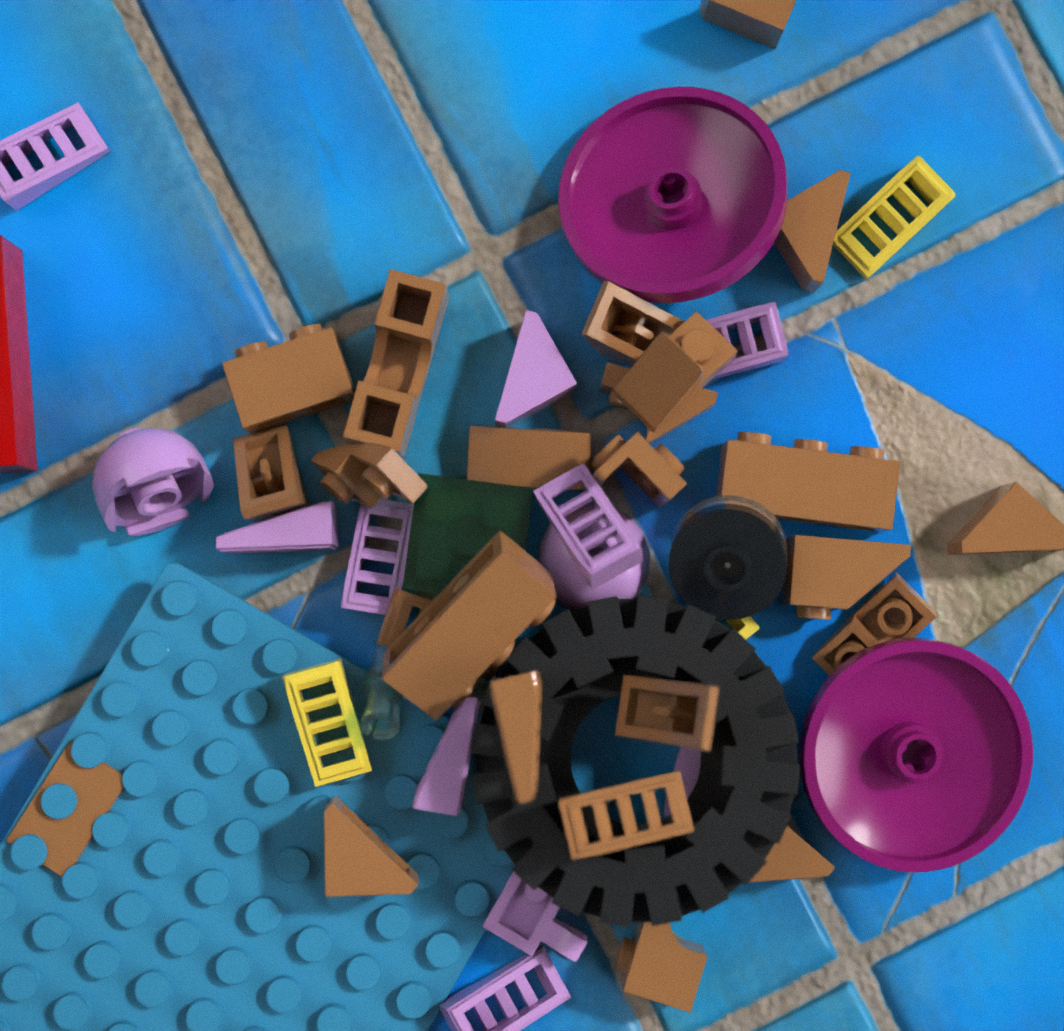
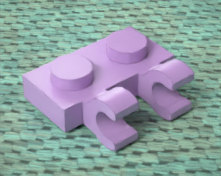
M514 871L482 926L530 956H533L540 942H543L568 959L577 962L588 942L587 934L566 922L554 918L560 907L552 903L553 897L539 887L533 890Z

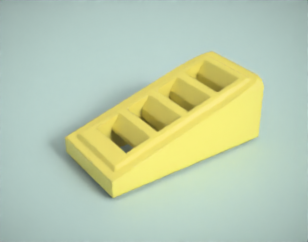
M917 155L836 231L833 246L867 280L952 201L956 194ZM907 181L930 204L928 207L905 185ZM892 195L915 218L910 224L887 201ZM874 212L897 234L892 241L869 218ZM857 228L880 250L875 257L851 234Z
M335 659L284 674L282 679L315 787L372 771L342 659ZM333 681L336 692L304 700L303 689ZM340 704L342 714L315 722L310 721L308 712ZM346 725L349 736L317 745L314 734ZM353 748L354 759L323 767L320 756Z

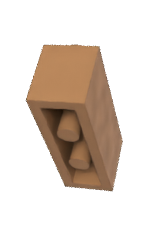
M737 432L736 440L728 439L721 446L714 505H743L760 512L769 519L879 533L893 530L900 461L884 459L885 450L879 448L851 446L848 455L827 452L828 443L823 441L794 439L793 447L771 445V436L767 434Z
M499 530L383 653L382 680L436 721L450 706L454 709L458 708L460 702L464 701L465 697L470 696L476 685L475 680L489 666L496 668L508 658L515 646V639L529 625L532 627L538 626L550 614L557 597L553 573Z

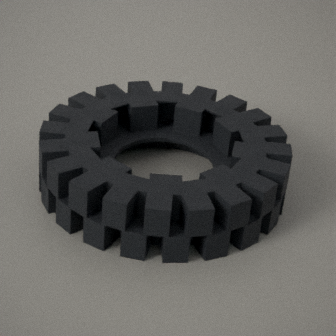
M638 595V598L618 599L617 596L589 601L588 606L572 612L567 609L542 623L544 628L530 639L525 637L506 659L508 663L499 677L493 676L491 681L532 671L541 673L542 704L538 792L536 793L535 800L521 804L515 800L491 692L488 687L481 702L485 705L480 724H475L471 754H476L477 774L472 775L477 805L483 804L489 821L485 827L498 851L504 850L515 864L512 870L533 890L539 887L553 897V904L577 916H580L583 912L600 917V923L630 927L632 922H651L652 926L682 921V916L698 910L704 913L729 899L728 894L743 882L747 885L767 863L765 858L775 843H780L791 818L789 811L793 797L797 795L800 764H797L796 746L799 740L793 713L789 712L783 696L785 692L771 667H767L756 654V648L734 628L730 630L716 621L715 616L689 604L685 607L668 602V598ZM624 675L719 687L710 751L700 749L701 765L698 780L687 799L694 832L573 861L559 799L581 793L572 772L571 750L574 736L586 715L605 700L621 695ZM591 805L581 807L589 842L600 840L593 807ZM672 814L660 819L662 825L674 823ZM609 818L613 836L625 834L622 822ZM648 823L636 824L638 831L649 828Z

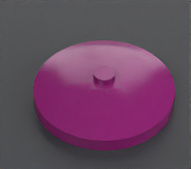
M697 87L661 88L635 95L620 102L598 117L585 130L572 148L563 168L558 194L559 214L563 230L575 256L588 273L601 284L603 281H609L647 302H685L709 296L727 288L749 273L762 260L777 238L784 221L788 201V181L784 157L773 132L757 113L733 97L709 89Z
M927 638L895 639L876 644L850 657L818 689L810 703L801 729L799 741L800 776L809 804L817 818L853 854L867 862L895 871H936L955 866L981 853L1013 821L1023 803L1031 779L1033 767L1032 733L1028 717L1015 690L1003 675L987 661L970 651L939 640Z

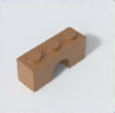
M393 269L389 270L374 324L376 327V339L371 361L363 382L358 381L343 437L350 444H381L393 448L401 458H405L449 301L446 284Z
M637 922L632 939L623 937L615 959L614 971L622 973L620 982L623 992L691 1013L708 955L702 944L676 935L671 930L670 923L652 926L651 922Z

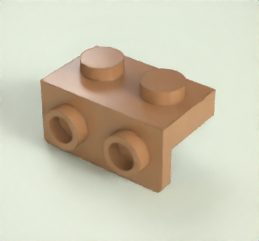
M638 432L627 442L620 435H617L593 458L594 461L591 463L596 470L593 477L600 487L622 468L659 508L671 500L687 484L679 476L685 468L675 455L662 444L654 449Z

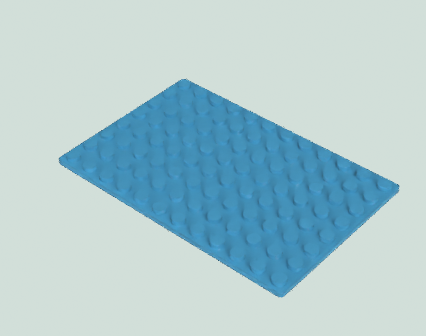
M170 563L166 565L0 845V1031H428L440 1011L439 1005L445 1002L486 929L482 926L512 875V869L515 867V864L504 850L498 851L485 827L489 821L483 804L477 805L472 775L477 774L476 754H471L461 812L457 813V816L412 808L414 792L450 718L442 714L437 721L384 680L182 564ZM341 658L372 771L315 787L282 676L289 672ZM333 681L302 690L304 700L336 692ZM338 703L310 711L308 714L310 721L315 722L342 714ZM345 725L314 734L318 745L349 736ZM71 741L73 742L71 755L79 766L93 768L104 761L123 773L122 783L124 789L110 811L102 814L95 820L91 841L78 861L69 867L63 877L42 865L47 857V846L41 837L35 834H25L19 837L13 845L6 840ZM351 747L320 757L323 767L354 759L355 754ZM65 783L53 784L42 794L41 807L45 814L51 818H66L76 809L78 801L76 792ZM334 795L338 796L418 873L419 885L411 894L325 897L324 810L327 802Z

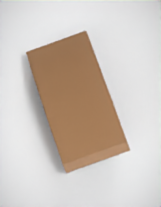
M472 425L469 427L467 482L539 488L582 463L585 464L590 472L592 432ZM579 483L568 490H584V488Z
M345 444L320 451L311 460L325 475L320 481L321 485L345 505L352 499L366 507L372 508L381 497L388 499L391 494L414 503L428 487L393 448L381 444Z
M896 572L813 654L812 659L830 676L846 660L866 648L890 640L914 638L937 618V612Z

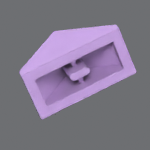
M529 310L525 312L496 414V426L512 427L576 391V380L536 312Z

